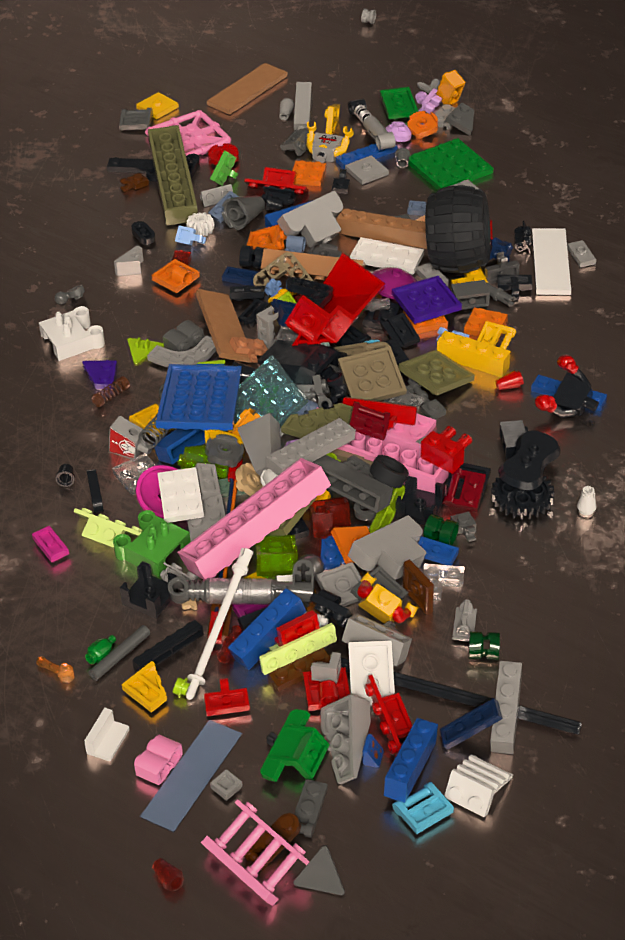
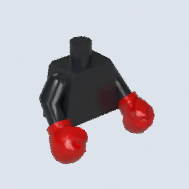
M567 354L560 356L557 359V365L561 369L566 370L567 373L554 397L539 395L535 398V406L539 410L554 413L561 418L581 416L585 408L595 412L599 402L592 399L593 392L589 380L576 365L573 357Z

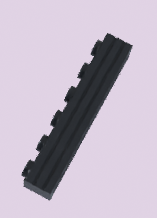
M196 620L187 623L183 628L178 629L172 635L156 643L155 646L136 656L132 660L133 668L138 672L151 661L157 666L204 635L203 626Z

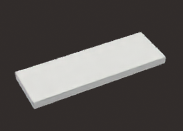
M532 228L536 294L571 295L566 230L564 228Z

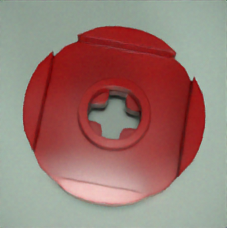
M223 143V146L219 147L218 144L214 145L208 150V162L217 165L224 151L235 156V162H237L239 159L238 148L228 143Z

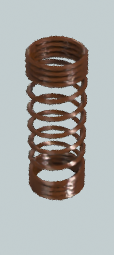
M121 376L115 382L109 384L108 387H104L100 392L98 391L92 395L93 403L97 407L103 406L105 402L108 403V400H112V397L115 398V394L119 395V392L123 393V390H128L130 382L126 377ZM117 385H119V387L121 388L122 392L119 391V389L117 388ZM105 391L109 394L111 399L107 397Z

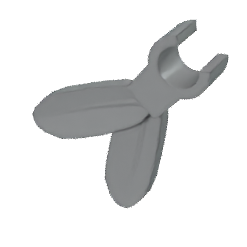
M434 79L430 86L423 82H418L417 86L421 90L430 93L434 88L438 89L440 81L439 79Z

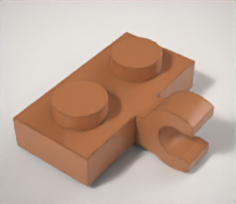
M231 337L229 342L235 353L248 354L250 362L258 363L257 356H262L268 350L263 340Z

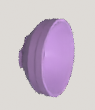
M394 121L385 128L388 132H393L397 142H406L411 139L412 132L404 122Z

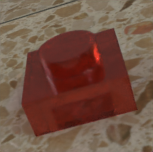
M175 251L172 260L176 259L189 266L192 255L189 251Z

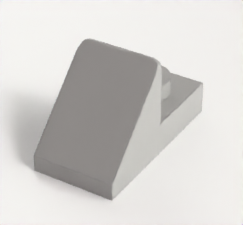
M137 245L114 261L115 275L141 274L140 263L143 262L142 247Z

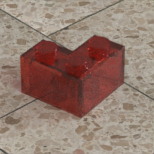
M346 497L316 500L308 508L309 523L314 538L325 539L332 536L331 531L333 528L351 526L350 507Z

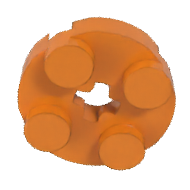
M419 111L410 116L407 125L412 135H415L417 139H421L438 131V118L432 112L429 114L425 113V111Z

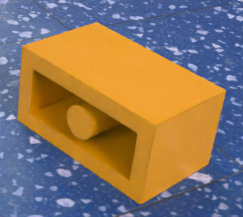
M456 70L446 72L442 76L436 95L442 98L441 102L443 104L453 105L458 102L466 82Z

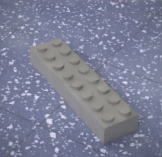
M338 418L266 456V466L279 475L300 458L313 462L354 440L356 430Z

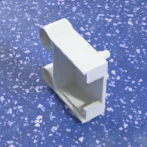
M80 306L62 315L61 312H56V317L39 322L41 337L45 340L50 339L58 361L92 349L102 348L105 345L103 328L98 325L90 327V315L87 307Z

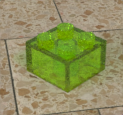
M295 535L265 536L261 542L254 544L257 576L268 578L271 576L293 575L294 564L298 561Z

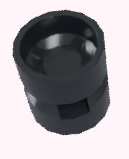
M243 245L239 256L240 267L250 268L253 266L255 269H261L264 248L256 247L254 249L253 246Z

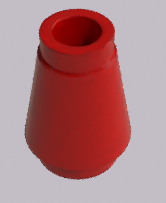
M514 370L495 380L499 391L520 388L524 381L520 371L515 372Z

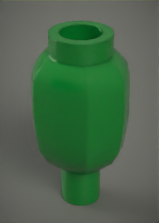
M110 635L107 639L99 638L94 641L87 649L86 661L93 665L112 651V644L116 642L115 636Z

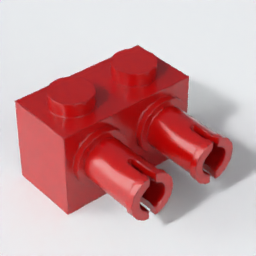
M447 426L440 434L432 430L421 441V458L453 474L464 463V449L472 443V438L464 433L456 442L451 440L456 435V430L451 426Z

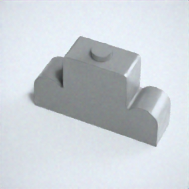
M334 190L283 214L277 223L286 236H297L301 233L306 238V243L310 248L316 247L319 244L331 242L332 238L341 231V227L335 218L342 211L343 203Z
M408 515L354 541L348 557L365 571L374 570L378 564L396 580L403 576V564L405 561L410 559L420 568L427 553L418 544L423 530Z

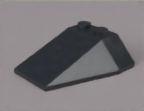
M277 340L257 361L260 366L281 384L314 385L312 376L319 375L329 364L338 367V359L347 357V353L321 344L307 345L305 343L292 346L294 341Z

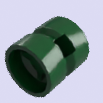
M431 514L425 524L423 537L435 541L439 540V542L452 546L458 535L459 522L449 519L444 521L443 517Z
M470 631L469 659H481L485 656L487 660H499L500 633L488 632L486 635H483L482 632ZM484 642L489 643V649H483Z

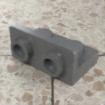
M308 129L295 130L280 145L282 151L295 150L297 156H301L308 149L306 146Z

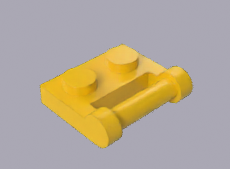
M486 321L477 341L496 346L501 334H505L500 348L507 349L511 339L516 334V330L508 326Z

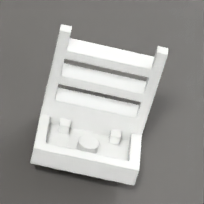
M470 755L468 760L465 759L462 765L459 764L457 769L452 770L445 797L485 817L489 812L493 795L512 779L513 774L476 756Z

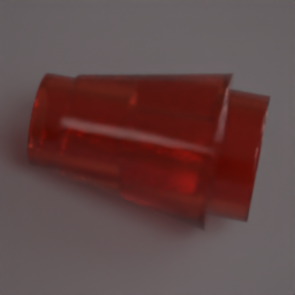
M162 858L154 862L153 869L166 890L176 891L183 885L184 877L181 870Z

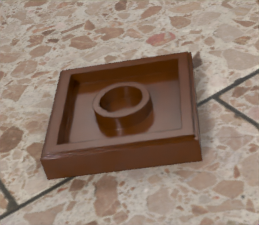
M409 559L403 564V588L409 592L408 596L426 615L433 613L434 584Z

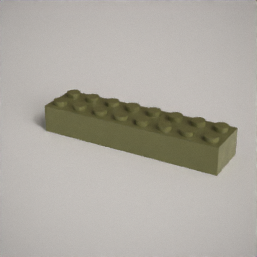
M179 125L148 129L149 145L166 226L187 223L188 216H192L193 213L198 214Z

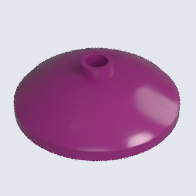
M383 267L372 272L374 276L385 283V288L379 294L391 299H395L392 296L393 288L417 282L412 274L396 267Z

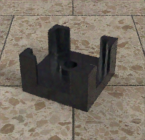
M408 476L405 481V494L402 500L401 496H398L396 500V519L409 515L417 524L425 525L431 514L438 516L445 497V484L436 483L435 493L417 489V478Z
M142 561L137 567L138 580L133 586L128 589L127 583L124 582L120 587L122 605L157 619L171 601L168 583L177 575L168 572V582L152 576L151 565Z

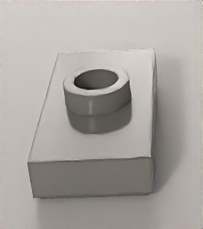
M583 240L567 243L568 251L580 268L596 264V258Z

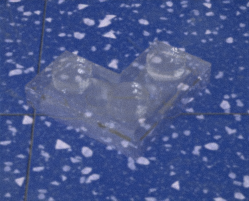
M424 564L423 574L434 584L433 600L441 601L442 586L463 587L465 567Z

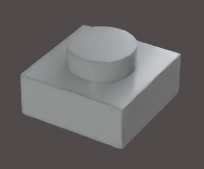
M227 769L210 782L211 789L226 801L243 787L242 781Z

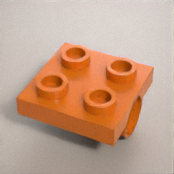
M174 259L152 274V281L178 293L199 278L200 273L198 270Z

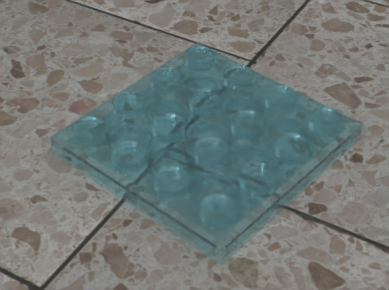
M273 355L240 384L234 418L235 424L239 421V416L245 409L252 408L256 410L253 414L258 413L260 416L270 413L280 423L281 428L290 415L296 414L308 403V400Z

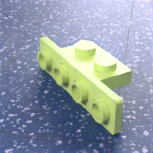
M83 507L81 510L75 508L73 511L78 516L88 519L81 536L114 548L113 539L115 536L126 533L138 537L143 532L142 529L132 526V528L125 527L126 524L119 520H115V522L109 521L110 518L105 515L98 514V516H95L91 510Z
M333 623L327 624L281 647L277 644L269 647L270 652L259 657L262 673L266 675L336 642L335 625Z

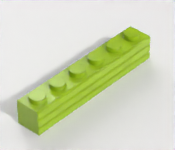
M404 485L401 488H393L390 505L376 513L369 528L370 533L391 524L396 513V500L398 496H401L402 500L405 494Z

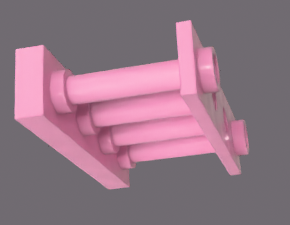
M237 799L235 804L242 809V812L219 839L216 838L213 841L210 837L206 836L201 843L262 899L273 906L278 901V898L273 894L274 887L297 859H300L305 865L309 863L304 857L306 852L296 843L291 846L256 816L255 813L258 810L248 801L243 804ZM249 817L253 818L258 825L235 853L232 852L229 855L225 851L227 848L226 844ZM266 830L274 839L252 866H248L245 869L240 865L243 862L242 858ZM281 844L290 851V854L267 881L264 880L260 883L256 879L259 876L257 873Z

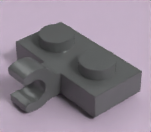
M320 374L312 376L315 393L318 396L319 408H322L324 402H328L329 408H332L333 403L327 396V393H330V389L326 379H323Z

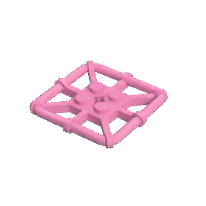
M197 110L177 118L172 117L166 122L147 127L145 131L148 136V129L179 125L184 151L192 148L196 149L185 153L186 156L189 154L205 155L212 146L218 144L219 147L223 146V143L230 144L231 138L220 128V125L214 122L202 110ZM195 118L192 124H188L187 126L182 127L179 124L181 122ZM201 118L209 125L208 127L202 129L198 127ZM216 131L221 137L207 136V134Z

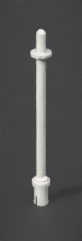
M241 548L238 559L232 566L234 575L195 673L187 676L188 680L191 681L186 693L188 700H192L198 686L204 685L206 682L202 675L240 579L248 573L249 569L247 567L253 556V551L250 549Z

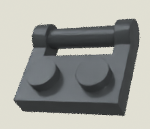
M122 109L119 123L120 130L147 129V127L151 126L153 109Z

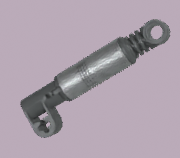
M305 559L297 561L293 567V581H277L272 578H241L231 605L245 603L246 605L250 603L251 605H269L285 588L298 596L302 602L312 603L310 598L314 593L313 564ZM304 571H305L306 582H302V576H301V575H302V572H304ZM175 577L168 583V591L171 600L177 604L185 603L190 598L192 601H195V598L197 601H200L201 598L207 604H222L232 578L215 577L202 580V583H200V580H197V583H195V580H192L190 583V580ZM178 588H183V589H184V590H183L182 592H180V593L174 592V591H175L176 589H178Z

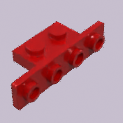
M265 167L262 181L247 178L244 181L248 187L255 189L263 186H274L280 189L288 188L294 190L295 194L298 195L309 192L307 187L295 185L296 171Z
M351 397L343 398V404L352 406L355 401L360 403L361 406L382 413H390L387 430L393 428L396 423L415 425L416 406Z
M369 675L367 683L364 685L365 692L368 697L371 696L373 712L376 716L379 715L382 734L387 735L389 751L396 757L401 748L399 739L407 737L413 725L400 694L396 693L381 697L373 675Z

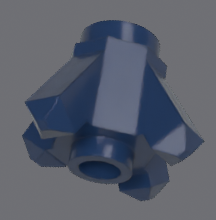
M497 237L491 239L493 247L490 253V260L493 258L497 259V253L504 251V257L507 256L509 262V256L513 249L512 244L502 241Z

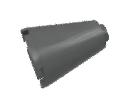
M260 196L229 198L222 205V207L224 206L222 217L230 228H236V230L243 229L264 210L265 202Z

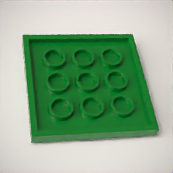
M459 138L414 153L409 157L408 165L437 190L455 185L464 180L473 181L493 173V167Z

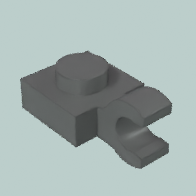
M469 511L450 516V520L459 522L458 534L464 533L468 542L476 540L474 533H476V522Z

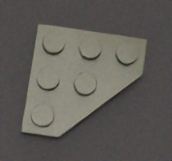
M338 403L334 404L333 408L324 410L322 407L309 410L308 414L300 416L298 414L290 415L281 426V432L302 438L338 418L349 424L352 406Z

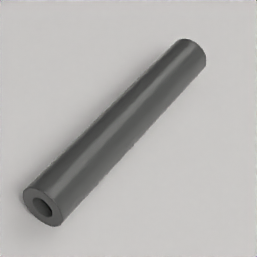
M145 625L140 626L88 671L91 678L95 681L101 678L150 635V630Z

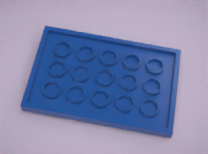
M169 364L157 414L156 428L166 430L171 428L183 430L201 429L204 431L209 429L233 430L242 366Z

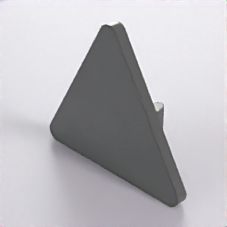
M326 845L321 847L294 880L295 886L337 895L345 893L334 861Z

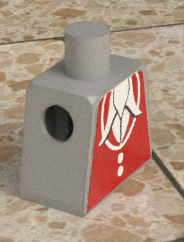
M119 416L110 426L109 452L134 460L141 452L149 455L152 449L141 445L138 436L143 429L127 419ZM143 433L142 437L144 442L148 445L153 446L152 444L145 441V435Z

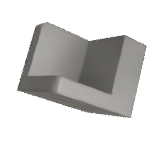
M332 652L330 663H312V680L322 682L331 680L337 684L341 671V653Z

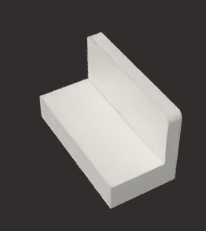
M103 709L84 740L88 755L107 761L112 760L130 730L128 725L114 721L112 710Z

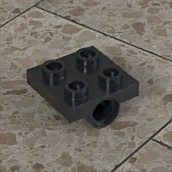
M322 589L318 594L313 593L310 598L316 611L320 612L321 615H325V618H328L329 621L331 618L336 620L337 624L343 628L346 627L348 618L353 616L349 609L340 605V596L325 589Z

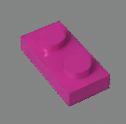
M50 526L32 533L33 540L51 563L69 554L66 545Z

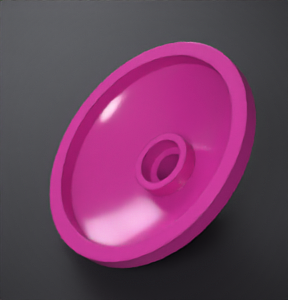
M157 465L148 468L140 475L135 492L138 503L144 511H153L156 516L164 519L162 500L158 497L161 496L158 473L178 469L167 465Z

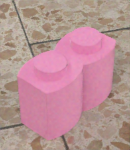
M160 734L151 739L147 744L146 750L135 759L136 775L160 785L166 779L170 770L181 759L183 755L182 744Z

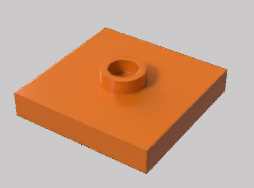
M367 526L332 529L331 534L345 564L353 562L348 557L353 542L370 534Z

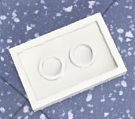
M196 467L158 473L164 521L169 523L204 517Z
M392 641L348 642L351 694L369 701L370 707H372V698L367 696L364 687L369 675H373L381 697L395 694Z

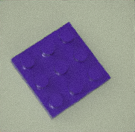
M439 275L392 289V296L414 324L462 310V304Z

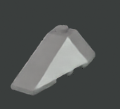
M352 694L321 708V730L326 735L327 741L330 744L327 750L331 751L333 757L331 763L338 784H343L357 778L371 722L370 702Z

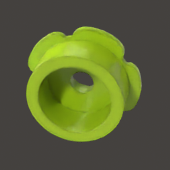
M178 677L173 689V693L178 695V698L181 695L186 696L190 683H187L188 678Z

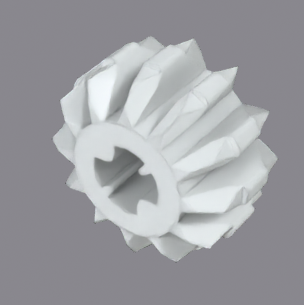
M206 212L193 213L192 216H188L186 226L195 229V234L208 236V234L213 232L214 221L211 215L206 214Z

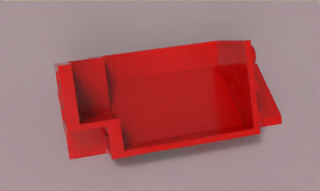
M342 253L323 283L333 287V298L322 309L303 295L287 318L286 326L298 334L292 346L305 343L307 345L321 344L322 342L337 343L385 288V283Z

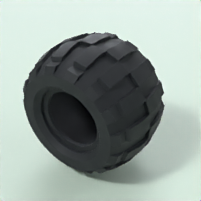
M465 185L448 186L438 189L437 192H432L427 198L425 211L426 242L431 265L435 269H441L443 272L468 273L486 266L490 260L491 228L489 206L485 192L482 189H475V187Z

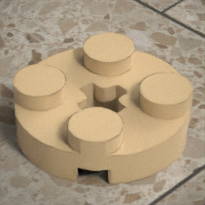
M251 463L242 464L236 469V487L239 491L245 492L251 497L263 487L261 478L255 472Z

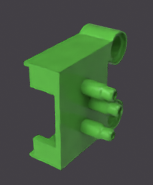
M145 510L138 515L139 528L143 532L133 542H131L130 536L126 534L115 536L113 539L114 552L118 560H126L137 567L142 561L150 564L152 574L160 578L161 572L167 568L163 563H166V558L179 544L180 549H182L191 542L190 532L170 522L167 523L164 519L156 516L153 511Z

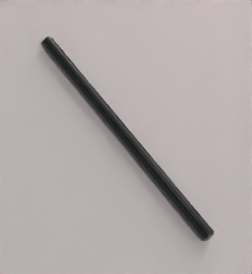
M341 657V668L345 667L346 672L350 673L349 659ZM393 671L394 685L474 707H479L493 699ZM520 705L518 708V719L577 735L581 731L582 723L579 721Z

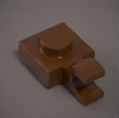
M141 173L120 180L124 185L120 187L123 192H127L132 188L137 190L149 185V180Z

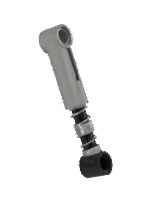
M363 98L348 102L350 115L357 116L360 119L364 128L376 141L378 150L395 147L396 142L393 132H388L378 119L370 114Z

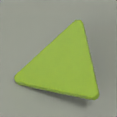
M140 337L138 339H127L134 364L146 359L147 355L157 345L164 347V343L149 341V339L142 340Z

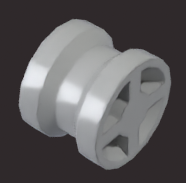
M364 8L361 16L362 23L369 22L374 24L376 10L369 11Z

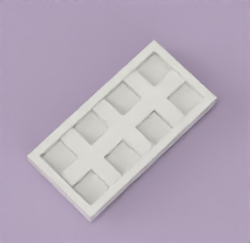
M360 237L350 258L363 260L369 266L379 268L396 267L414 274L416 267H418L424 256V249Z

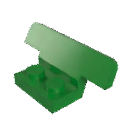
M294 709L290 712L260 769L261 776L264 779L277 782L284 766H294L307 780L314 778L330 744L315 727L305 726L311 715L308 711Z

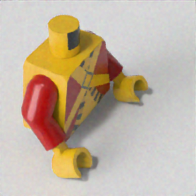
M369 572L360 580L361 584L357 594L362 600L358 606L385 624L388 621L403 623L409 617H414L419 607L413 606L408 601L403 609L400 598L380 584L372 586L377 578L370 576Z

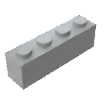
M500 661L496 700L499 703L503 719L492 725L491 752L514 754L522 681V663Z

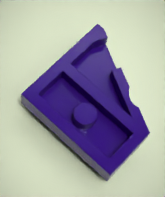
M117 360L82 361L84 370L86 369L95 389H104V387H108L109 384L115 382Z

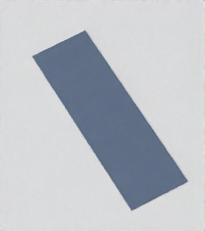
M209 720L140 817L174 832L242 733Z

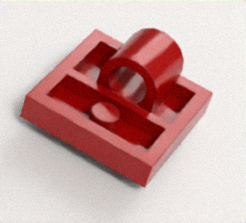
M345 667L341 668L337 684L331 680L323 682L312 680L311 671L303 672L308 711L321 710L322 707L350 695Z

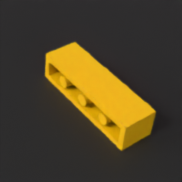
M444 331L437 340V351L459 365L497 377H503L510 368L511 351L448 331Z

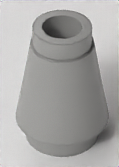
M284 98L280 102V119L287 120L295 107L292 99Z

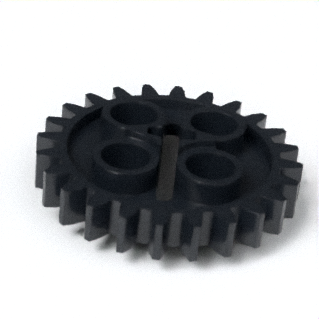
M543 476L542 484L533 490L515 488L496 477V481L492 483L491 500L494 502L495 507H499L500 512L505 510L506 516L512 513L513 518L520 515V518L523 519L527 515L531 519V515L539 517V512L545 514V509L550 510V505H553L555 491L554 486H551V480L546 481V476Z

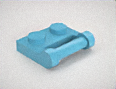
M428 782L423 786V789L409 796L405 803L396 801L392 804L395 813L400 815L416 834L454 812V806L432 782ZM427 796L430 797L424 800L423 802L419 803L418 805L414 806L413 808L409 810L407 809L415 803L419 802L420 800L426 798Z

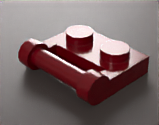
M354 401L348 425L356 430L355 432L384 441L390 413H382L361 406L360 403Z
M458 468L453 474L451 473L450 486L447 496L444 497L443 504L477 512L486 481V474ZM459 478L465 479L460 499H455L454 496Z

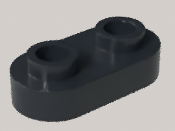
M137 221L131 225L132 234L140 243L150 245L155 242V232L147 223Z

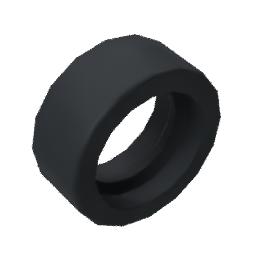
M378 455L370 467V473L375 479L393 488H401L409 475L407 468L403 464L385 455Z

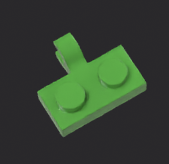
M224 151L210 179L220 186H223L228 176L236 180L239 174L231 170L235 164L236 157Z

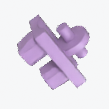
M434 88L428 95L423 91L416 94L417 103L422 104L419 111H425L429 114L434 112L435 108L442 101V98L436 95L438 90Z

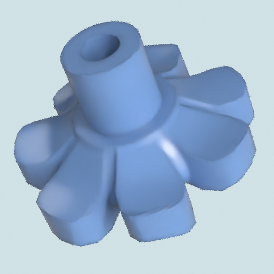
M274 278L270 279L266 284L265 293L268 296L271 295V297L276 295L279 290L283 289L280 287L281 281H276Z

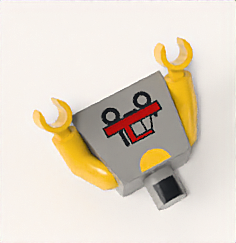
M308 121L307 129L309 133H307L306 146L313 159L317 162H334L337 156L347 152L350 142L349 138L354 135L352 127L348 132V128L345 126L343 128L345 137L318 132L313 134L316 131V123L314 121V126L309 127Z

